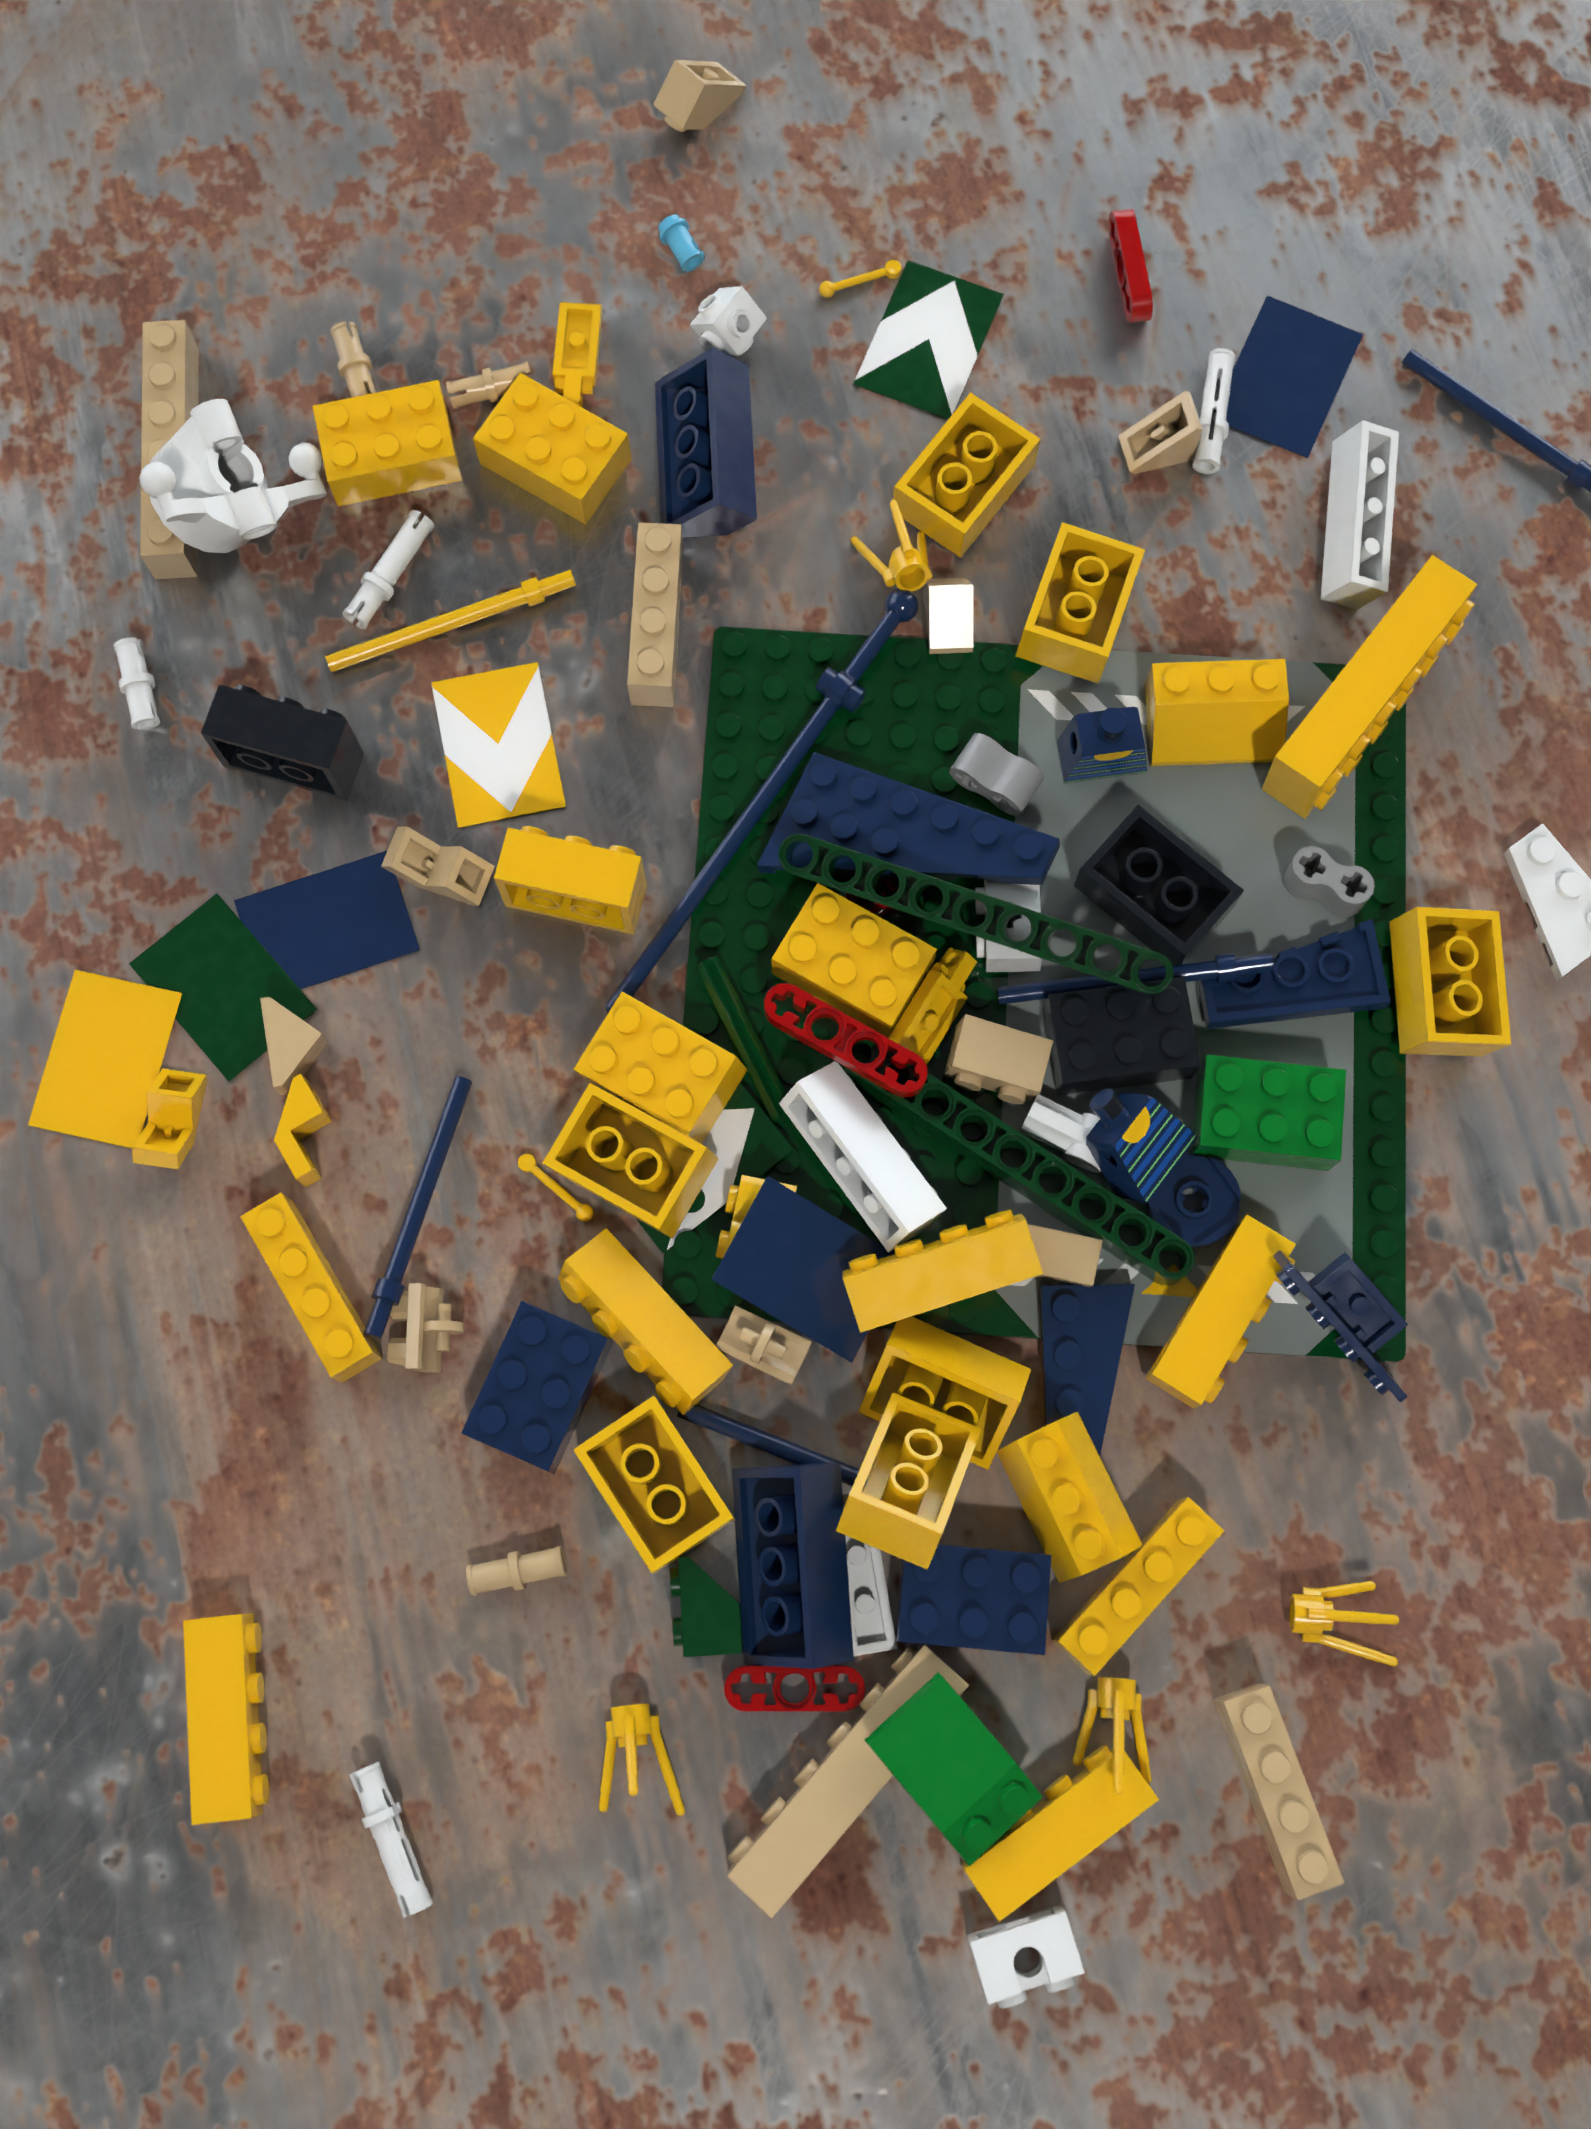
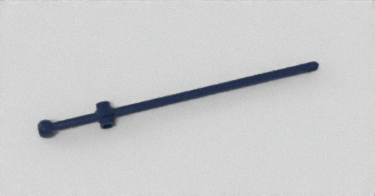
M894 589L889 593L884 602L886 613L847 668L837 673L829 667L821 675L815 690L824 695V700L610 997L605 1006L607 1014L621 992L631 997L635 995L836 711L845 708L854 713L858 709L866 695V690L857 685L859 679L898 624L909 622L915 617L919 609L918 600L913 593L900 589Z

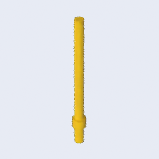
M567 570L539 581L537 577L522 581L519 588L326 655L327 664L332 673L524 604H528L531 607L545 602L544 597L576 586L572 572Z

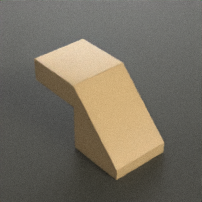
M407 826L396 828L381 865L382 868L416 887L473 906L480 905L495 867L462 846L441 847Z

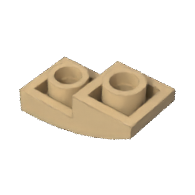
M1028 1224L1043 1274L1037 1277H1049L1086 1287L1094 1285L1103 1240Z

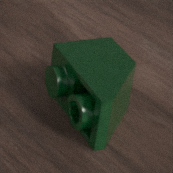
M678 1557L679 1567L670 1568L671 1597H680L681 1617H673L672 1619L674 1647H683V1657L742 1654L740 1602L690 1557Z

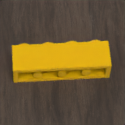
M281 1192L241 1215L240 1218L329 1376L343 1383L383 1359L372 1338L363 1334L364 1324L295 1203Z
M1005 1210L987 1216L985 1218L986 1225L968 1230L965 1224L941 1231L939 1233L940 1240L925 1245L922 1244L921 1239L911 1240L894 1247V1255L877 1260L876 1254H869L851 1260L849 1262L850 1269L842 1271V1278L860 1333L1042 1275L1043 1271L1025 1217L1022 1213L1013 1216L1012 1210Z
M1247 1214L1239 1220L1145 1379L1193 1409L1201 1406L1204 1401L1211 1404L1224 1385L1225 1379L1219 1375L1227 1361L1235 1364L1248 1344L1249 1340L1242 1335L1251 1320L1258 1324L1271 1305L1272 1299L1266 1296L1274 1281L1282 1284L1275 1275L1282 1268L1273 1255L1281 1250L1294 1265L1295 1260L1289 1257L1296 1244Z
M607 1228L565 1260L557 1278L560 1281L564 1294L572 1302L580 1303L590 1313L596 1329L607 1338L612 1337L623 1349V1355L628 1364L639 1373L644 1372L656 1385L655 1390L658 1396L667 1406L671 1408L676 1407L684 1415L725 1379L733 1364Z
M1184 1497L1178 1499L1141 1540L1142 1546L1127 1555L1052 1638V1641L1086 1674L1095 1676L1225 1530L1191 1498Z
M236 1614L183 1620L191 1825L254 1818L263 1814V1805H267L269 1801V1780L267 1774H261L260 1754L265 1753L267 1748L266 1727L264 1723H259L258 1703H262L264 1700V1679L261 1672L256 1673L255 1653H259L262 1648L260 1624L254 1623V1614Z
M1103 1745L1083 1760L1086 1769L1070 1780L1068 1775L1065 1774L1051 1783L1043 1791L1047 1798L1024 1814L972 1865L969 1866L965 1861L960 1863L999 1922L1159 1800L1126 1752L1124 1755V1791L1122 1794L1118 1795L1114 1792L1113 1748L1109 1750L1107 1745Z

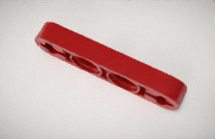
M781 983L773 986L766 993L764 999L765 1016L774 1027L894 1095L903 1098L912 1097L924 1088L928 1075L927 1066L924 1060L916 1053L795 985ZM787 996L793 998V1008L805 1015L807 1006L813 1008L806 1017L803 1029L797 1027L800 1023V1017L790 1011H786L783 1016L776 1014L777 1005L774 1003L776 999L783 1002ZM823 1017L834 1020L839 1029L833 1039L826 1041L816 1038L811 1029L813 1023ZM861 1040H869L877 1046L879 1055L871 1063L864 1064L858 1062L852 1054L853 1046ZM891 1052L894 1054L890 1064L899 1069L906 1068L908 1064L915 1067L914 1077L918 1079L917 1082L908 1080L905 1085L899 1084L897 1082L899 1074L888 1066L886 1067L885 1075L878 1073L877 1071L884 1064L886 1053Z

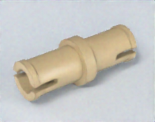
M346 321L335 324L330 329V333L334 339L340 359L337 367L341 377L346 379L351 398L376 393L370 374L372 363L370 357L364 354L356 323L349 321L350 331L347 329Z
M525 361L522 364L492 371L489 367L482 369V374L446 382L447 390L450 394L466 390L465 394L450 397L453 409L489 399L491 403L499 402V397L504 396L520 372L524 375L532 373L529 362Z
M561 1545L556 1546V1548L521 1555L520 1551L508 1553V1558L476 1565L470 1564L466 1567L467 1584L470 1594L473 1596L512 1586L515 1591L526 1589V1583L559 1576L565 1577L568 1574L566 1556Z

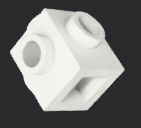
M743 286L718 288L715 293L702 301L698 307L699 314L690 326L699 336V343L705 350L713 347L729 356H739L751 347L754 341L752 337L766 321L767 317Z

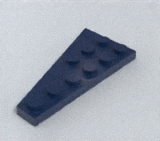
M814 752L757 867L760 873H776V870H785L780 864L778 857L781 843L790 835L805 834L932 877H939V879L944 881H957V878L985 879L987 883L1042 885L1060 848V841L1057 837ZM806 842L801 843L793 851V861L799 868L810 864L813 856L812 848ZM850 857L840 859L835 866V872L844 873L845 877H853L856 872L854 861ZM892 871L885 872L880 876V878L898 879L897 875Z

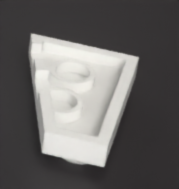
M1542 823L1508 848L1504 856L1523 902L1528 903L1538 926L1535 929L1541 945L1545 944L1553 962L1551 970L1557 982L1591 956V879Z

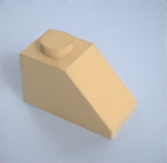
M675 59L653 105L665 115L664 121L680 132H685L686 129L704 130L743 94L747 86L718 62Z

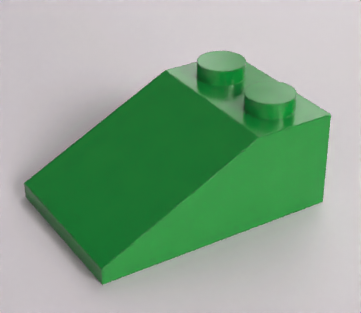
M939 1672L864 1740L940 1834L969 1866L1043 1797L1018 1764Z

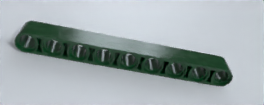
M790 835L783 840L779 847V861L787 872L1143 993H1160L1173 980L1174 969L1172 962L1160 952L809 835ZM806 842L812 848V860L806 867L799 868L793 861V851L796 846ZM850 857L855 863L856 872L851 880L843 883L836 877L835 866L840 859ZM892 871L899 879V888L894 895L885 897L878 890V879L883 873ZM935 885L942 892L943 902L936 911L929 912L921 905L920 898L925 888ZM973 900L983 902L987 909L985 921L976 927L969 925L963 915L964 908ZM1019 914L1026 916L1031 923V933L1023 941L1011 939L1007 932L1009 920ZM1061 929L1069 930L1076 939L1075 949L1068 956H1059L1051 948L1050 943L1053 934ZM1104 944H1112L1120 951V964L1113 971H1103L1096 965L1095 953ZM1157 959L1165 966L1166 977L1160 985L1148 986L1140 979L1139 968L1146 960Z
M861 1040L853 1046V1048H860L868 1053L870 1059L866 1063L875 1061L879 1055L877 1046L869 1040ZM891 1052L886 1053L884 1064L877 1071L878 1073L885 1075V1070L888 1066L903 1075L907 1081L917 1082L918 1079L914 1077L915 1067L908 1064L906 1068L899 1069L890 1064L894 1054ZM840 1064L846 1074L853 1079L857 1087L1077 1232L1087 1237L1103 1240V1249L1155 1283L1173 1285L1192 1270L1195 1263L1194 1252L1185 1240L928 1073L924 1088L918 1094L903 1098L892 1094ZM928 1098H937L944 1103L946 1112L940 1116H930L923 1110L921 1103ZM975 1123L983 1129L985 1138L978 1142H970L962 1136L960 1128L964 1124ZM1006 1148L1017 1150L1023 1157V1165L1017 1168L1006 1166L1000 1159V1152ZM1043 1174L1057 1176L1062 1183V1191L1057 1194L1045 1192L1040 1186L1039 1177ZM1084 1199L1095 1201L1101 1208V1218L1097 1220L1085 1218L1079 1210V1201ZM1122 1225L1135 1227L1141 1236L1140 1244L1137 1246L1126 1245L1119 1237V1227ZM1161 1251H1171L1178 1256L1180 1261L1178 1272H1168L1161 1267L1159 1263Z

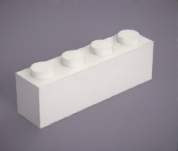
M1362 420L1332 441L1321 600L1358 610L1388 592L1398 431Z
M834 1061L797 1081L780 1101L779 1105L888 1253L897 1245L908 1241L925 1230L947 1209L938 1197L935 1189L928 1184L911 1161L908 1153L899 1145L884 1125L879 1114L873 1110L856 1087L853 1079L846 1074L838 1062Z

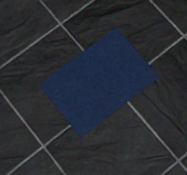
M1267 295L1232 370L1226 421L1229 426L1308 458L1363 334Z
M387 851L234 900L241 922L300 990L420 950L397 877L381 867Z
M767 1176L711 1280L852 1363L868 1331L860 1333L842 1278V1271L850 1269L849 1262L861 1256L876 1254L878 1260L895 1253L892 1251L888 1253L884 1246Z

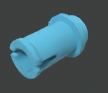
M676 214L665 218L658 227L661 243L669 246L684 272L695 270L703 263L705 255L689 233L687 220L680 218Z

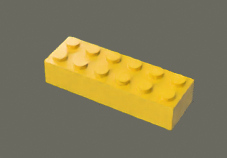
M1431 555L1276 754L1261 790L1304 819L1307 818L1314 807L1322 811L1337 791L1336 786L1343 776L1348 777L1362 759V753L1368 744L1376 742L1389 722L1387 720L1395 710L1399 711L1414 691L1413 687L1419 678L1422 677L1424 679L1439 659L1440 656L1438 654L1444 646H1449L1465 624L1463 622L1475 606V603L1469 599L1477 583L1434 555Z

